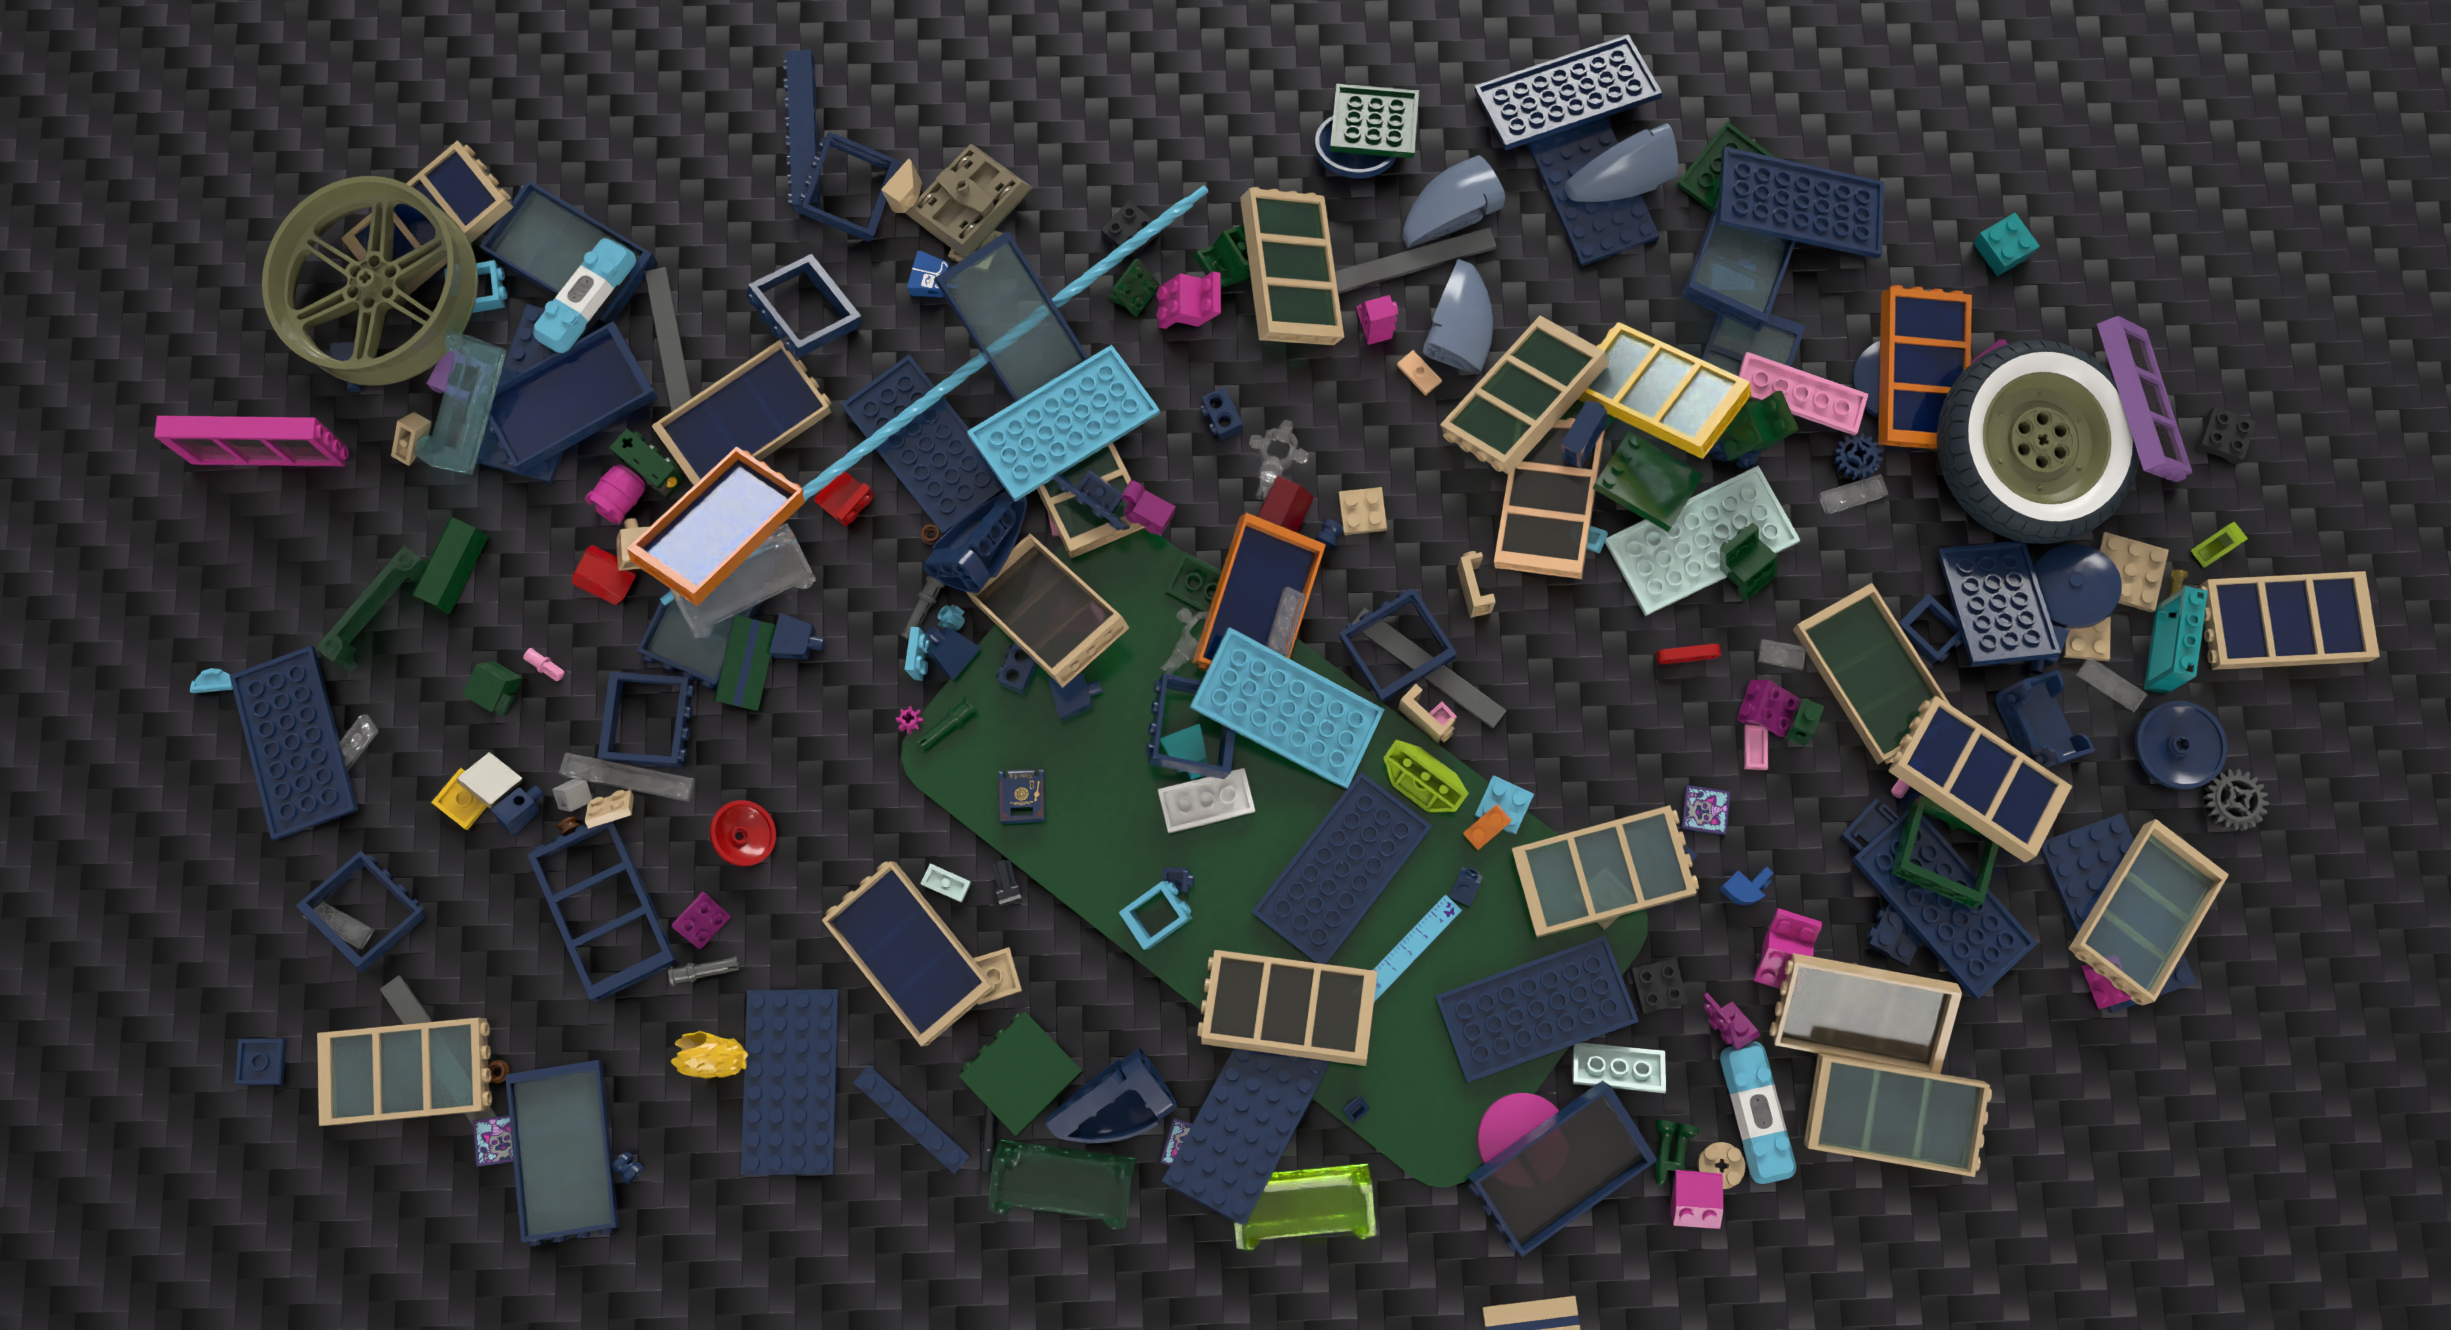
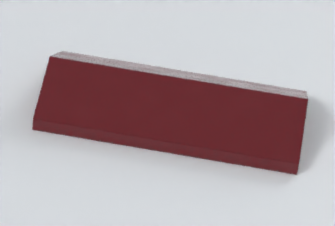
M1277 476L1257 517L1297 533L1314 496L1301 485ZM1249 533L1240 552L1277 573L1289 549Z

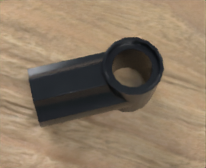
M1002 860L992 864L1000 907L1023 902L1018 882L1016 883L1011 860Z

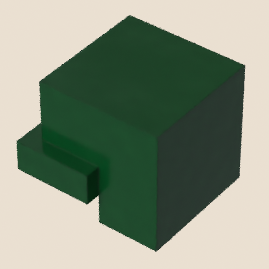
M495 661L476 664L462 695L490 712H496L504 716L515 696L512 694L516 693L523 678Z

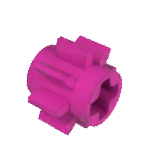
M909 706V709L905 711L900 709L901 715L896 718L898 723H902L898 727L900 731L907 729L909 735H911L914 728L920 731L918 724L925 722L922 718H918L921 715V711L917 710L914 712L912 706Z

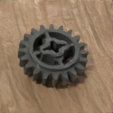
M2229 769L2224 774L2222 772L2219 773L2216 778L2210 781L2211 785L2205 787V790L2210 794L2203 796L2204 799L2209 800V803L2205 804L2204 808L2212 809L2208 816H2216L2215 824L2222 821L2223 829L2229 826L2231 831H2236L2238 828L2241 831L2247 830L2248 827L2253 828L2256 826V823L2263 820L2260 815L2267 814V811L2262 807L2269 805V802L2264 801L2262 798L2266 797L2268 793L2260 792L2264 784L2257 786L2258 778L2255 777L2250 780V772L2241 775L2240 769L2234 772ZM2233 784L2239 785V786H2241L2242 788H2244L2245 790H2242V789L2238 788L2237 786L2233 787ZM2227 811H2231V812H2233L2235 815H2236V814H2239L2240 817L2233 816V815H2231L2230 813H2228Z

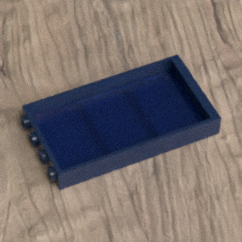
M613 321L576 341L568 351L554 353L481 393L476 398L480 403L477 405L483 417L487 416L489 419L487 426L493 434L496 433L499 437L496 440L502 451L506 450L509 455L506 458L512 469L516 468L522 474L652 402L658 396Z

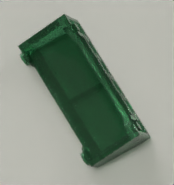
M402 545L317 643L315 648L331 661L352 673L358 664L353 658V654L357 649L350 642L406 577L415 583L417 582L427 563Z
M1000 1140L992 1162L988 1210L994 1211L997 1214H1006L1013 1207L1093 1217L1104 1219V1223L1111 1229H1126L1136 1158Z

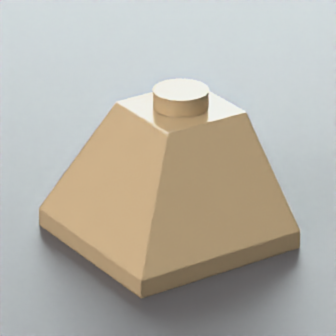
M908 159L881 189L892 211L895 213H906L910 207L915 205L920 195L922 181L912 161Z

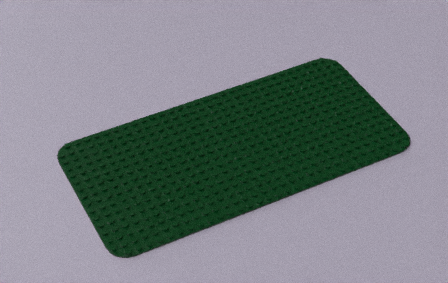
M1115 511L1114 514L1121 518L1124 511ZM1091 514L1074 528L1069 537L1070 539L1109 523L1110 520L1104 516L1100 518L1095 514ZM1143 528L1070 559L1062 543L1053 555L1115 609L1129 627L1128 630L1078 673L1084 674L1086 684L1099 680L1103 693L1090 696L1092 708L1061 722L1048 678L1051 676L1038 664L1024 695L1000 686L996 675L999 667L1005 665L1007 660L1005 658L1006 651L1009 646H1013L1014 641L995 624L978 644L981 649L955 680L949 679L918 717L924 720V723L918 724L920 731L914 728L911 735L906 734L902 743L901 760L906 775L919 790L1008 860H1011L1022 871L1200 1011L1202 1001H1207L1208 993L1204 992L1206 978L1210 979L1211 971H1208L1209 957L1214 956V950L1315 963L1251 912L1347 789L1235 732L1231 771L1245 768L1255 813L1168 834L1158 789L1190 782L1191 779L1188 772L1178 773L1175 769L1147 764L1148 756L1145 755L1147 743H1150L1151 735H1148V727L1150 722H1153L1151 705L1156 699V693L1153 692L1155 681L1159 680L1163 673L1198 681L1203 680L1206 672L1198 669V665L1192 662L1208 613L1165 591L1183 552L1157 533L1152 534ZM1047 561L1002 615L1000 620L1004 622L1052 580L1059 571ZM1064 578L1010 626L1009 629L1027 646L1032 647L1049 632L1051 612L1060 610L1062 596H1075L1079 599H1086L1087 597L1068 579ZM1256 607L1247 622V625L1283 639L1285 638L1287 630ZM1105 613L1103 623L1109 618ZM1215 620L1203 658L1212 661L1229 627L1277 653H1280L1282 646ZM1070 631L1058 634L1040 650V658L1052 669L1090 634ZM1296 638L1290 660L1385 709L1350 785L1362 772L1432 825V828L1332 956L1327 965L1373 970L1445 895L1450 897L1462 867L1475 869L1483 876L1471 906L1451 899L1462 911L1374 1002L1366 1066L1330 1061V1066L1312 1098L1414 1179L1428 1186L1450 1187L1465 1182L1468 1179L1467 1176L1483 1164L1477 1147V1131L1486 1110L1495 1101L1506 1095L1514 1093L1535 1094L1569 1047L1466 1083L1435 995L1605 935L1622 976L1640 952L1647 938L1648 917L1645 909L1620 915L1605 930L1594 922L1537 938L1512 848L1559 835L1526 811L1516 835L1501 830L1477 850L1463 832L1479 819L1475 817V814L1489 782L1387 705L1381 704L1379 699ZM1020 653L1017 655L1016 660L1020 662L1025 661L1028 655ZM1011 673L1008 675L1007 680L1016 681L1019 674ZM1166 689L1160 738L1200 724L1207 756L1205 764L1217 766L1222 724L1189 708L1195 694ZM966 697L977 710V713H972L963 721L961 726H954L923 751L915 740L948 715V710L957 707L963 702V698ZM1396 740L1421 747L1458 775L1469 794L1456 812H1427L1392 786L1387 766L1384 762V756ZM1159 741L1158 754L1167 756ZM1035 769V776H1039V769H1044L1045 822L1000 824L999 771H1004L1005 778H1008V770ZM1033 808L1011 809L1012 816L1033 815ZM1564 840L1526 851L1547 927L1589 916L1572 898L1581 890L1568 841ZM1577 849L1585 879L1588 883L1603 868ZM1163 867L1191 868V874H1194V887H1190L1188 893L1178 891L1177 896L1181 902L1185 901L1190 907L1191 913L1189 914L1192 919L1152 948L1143 950L1119 912L1162 882ZM1622 883L1636 898L1635 893L1628 886ZM1162 891L1134 910L1151 937L1179 918V915ZM1221 961L1212 1020L1232 1036L1240 1037L1249 1020L1256 1023L1263 966ZM1278 968L1270 969L1263 1028L1297 1045H1304L1314 973ZM1320 975L1311 1047L1355 1052L1361 1001L1352 991L1363 981L1362 979ZM1361 1095L1370 1110L1352 1124L1342 1109L1348 1100Z

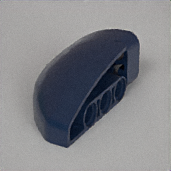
M1005 491L967 514L932 546L933 552L923 563L924 571L950 587L965 592L979 593L990 578L998 576L1015 545L1027 508L1026 496L1015 502L1008 491Z
M1138 1048L1124 1059H1117L1060 1105L1046 1119L1045 1124L1053 1135L1060 1139L1084 1143L1113 1142L1150 1130L1159 1124L1160 1119L1178 1108V1105L1156 1068L1145 1053Z

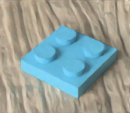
M911 627L905 670L914 680L923 681V676L927 674L928 670L926 650L931 641L925 636L920 627Z
M1493 775L1475 817H1482L1498 803L1512 819L1502 830L1516 835L1534 794Z

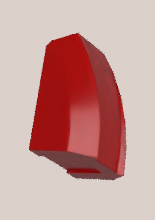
M591 545L585 550V554L573 573L571 583L580 590L613 605H617L624 599L636 577V569L618 571L616 556Z

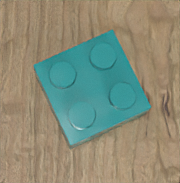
M2016 213L1982 231L1973 242L1996 276L2003 274L2030 258L2040 247Z

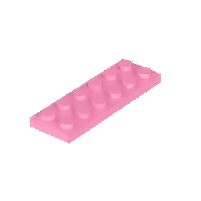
M1749 352L1744 354L1738 377L1750 382L1752 395L1749 399L1761 401L1776 391H1782L1792 414L1854 436L1858 433L1868 398L1867 393Z

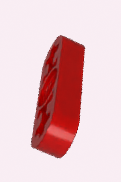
M1707 644L1657 651L1656 655L1658 664H1672L1718 658L1721 656L1719 644Z

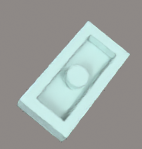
M930 864L921 885L962 903L971 885V881Z

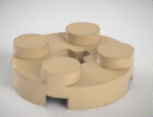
M1717 1142L1709 1145L1701 1152L1697 1161L1698 1172L1721 1173L1719 1168L1715 1167V1163H1719L1720 1159H1723L1724 1163L1727 1164V1168L1722 1173L1723 1189H1729L1740 1183L1745 1172V1161L1738 1148L1729 1143Z

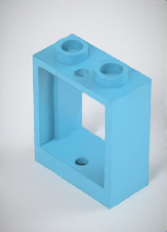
M495 260L476 263L478 275L491 273L493 295L476 298L472 313L504 308L507 292L502 283V280H505L503 268L499 267ZM447 268L444 269L445 280L447 275Z
M1160 882L1119 912L1143 950L1152 948L1192 919L1189 914L1191 913L1190 907L1185 901L1181 902L1177 896L1179 892L1172 882ZM1162 891L1179 915V918L1151 937L1134 910Z

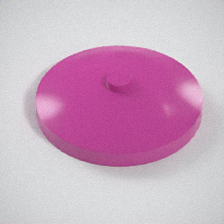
M1514 1093L1495 1101L1486 1110L1478 1126L1477 1147L1482 1162L1484 1164L1559 1110L1543 1097L1529 1093ZM1557 1127L1523 1152L1542 1183L1552 1178L1562 1167L1568 1153L1569 1144ZM1517 1157L1492 1174L1497 1179L1510 1185L1519 1187L1535 1186Z

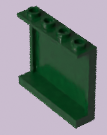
M1019 1012L1010 1021L1012 1025L1006 1031L1001 1029L994 1036L995 1041L990 1046L985 1045L977 1053L979 1057L973 1063L971 1061L967 1062L960 1070L962 1074L959 1075L967 1086L1016 1137L1083 1073L1073 1060L1026 1012L1023 1014Z

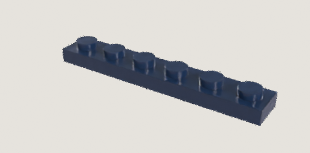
M868 1065L853 1082L953 1174H956L968 1161L970 1156L871 1066Z

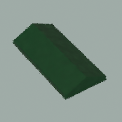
M450 517L412 595L450 614L488 536L475 527Z
M1184 552L1165 591L1209 613L1222 571ZM1229 575L1217 613L1247 624L1262 592Z

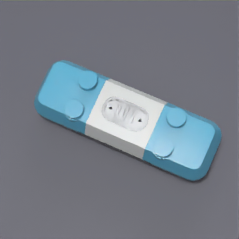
M606 238L601 239L591 252H587L584 255V262L555 299L545 305L544 313L534 325L533 335L536 340L555 352L564 353L576 341L584 338L630 279L628 273L636 264L634 253L615 241Z
M1749 1042L1738 1050L1733 1046L1725 1048L1720 1055L1723 1069L1722 1077L1745 1164H1748L1750 1175L1759 1184L1788 1179L1795 1174L1796 1163L1766 1051L1758 1042Z

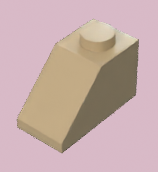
M415 412L398 420L391 456L408 466L411 465L429 438L431 421Z

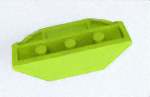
M1396 740L1384 756V762L1386 763L1392 786L1427 812H1456L1469 794L1455 772L1419 746Z

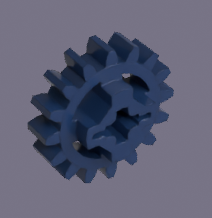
M1861 433L1859 437L1851 435L1850 439L1845 436L1842 442L1839 441L1836 446L1838 449L1834 452V455L1838 456L1835 458L1834 463H1840L1837 470H1845V477L1848 474H1852V480H1855L1857 476L1864 480L1866 474L1871 477L1874 471L1877 472L1880 467L1878 464L1883 459L1879 457L1882 450L1876 449L1879 443H1872L1871 436L1865 439L1864 433ZM1850 446L1849 451L1844 454L1845 449ZM1872 459L1871 464L1866 467L1867 462Z

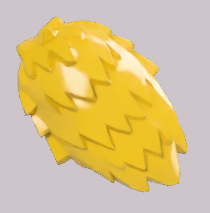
M699 1031L683 1034L681 1039L675 1041V1045L683 1049L677 1053L678 1057L673 1058L671 1063L677 1067L678 1072L684 1075L702 1078H721L739 1073L741 1068L746 1069L747 1067L746 1058L748 1053L733 1038L725 1039Z

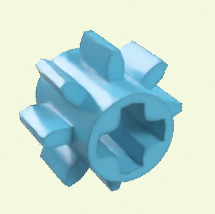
M953 604L951 607L948 605L944 606L938 613V619L941 620L938 625L942 629L947 627L954 631L959 630L965 622V619L962 617L964 611Z

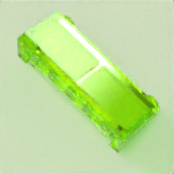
M1368 1164L1273 1173L1246 1226L1244 1227L1235 1222L1237 1249H1254L1262 1239L1352 1231L1354 1235L1361 1239L1376 1235L1373 1189Z

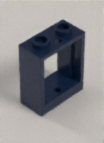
M1587 400L1561 443L1562 459L1580 469L1607 426V410L1602 404L1598 402L1592 403Z
M1929 593L1898 623L1914 649L1932 665L1937 660L1943 662L1951 654L1948 649L1952 645L1956 648L1963 642L1957 619ZM1926 608L1955 633L1938 652L1909 626Z

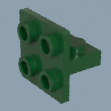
M1136 258L1107 297L1111 302L1125 306L1132 316L1137 317L1158 290L1160 284L1141 260Z

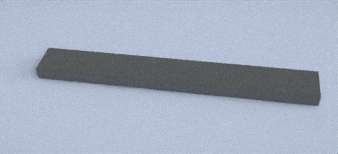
M1491 228L1335 271L1338 294L1494 250L1497 246Z
M666 267L645 271L671 411L673 412L692 399L668 272ZM694 410L690 411L689 415L686 414V417L683 416V419L680 418V421L677 420V423L674 422V427L680 429L697 425Z
M1364 607L1352 624L1354 625L1359 622V618L1370 611ZM1383 620L1361 632V634L1412 671L1434 658ZM1445 665L1423 678L1492 729L1507 711Z
M397 976L380 988L404 1025L432 1022L401 976ZM430 1028L432 1067L460 1107L473 1105L471 1077L438 1029ZM421 1029L408 1030L422 1050ZM491 1107L490 1111L464 1113L472 1125V1120L497 1117Z

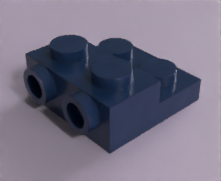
M1887 904L1884 907L1881 906L1875 916L1878 919L1875 927L1871 926L1866 934L1868 941L1865 946L1908 967L1921 939L1891 904Z

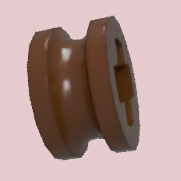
M575 816L568 817L557 825L558 829H562V835L567 836L574 833V829L580 826L579 823H576L577 819Z

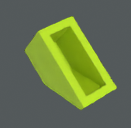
M2234 521L2193 548L2191 552L2205 568L2248 538Z

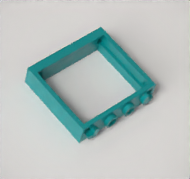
M2185 586L2156 606L2144 690L2168 694L2196 677L2208 591ZM2169 613L2174 614L2173 618L2168 617ZM2188 665L2192 666V672L2185 671Z

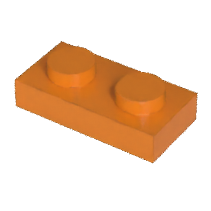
M1497 803L1466 829L1463 834L1479 850L1505 828L1512 819Z

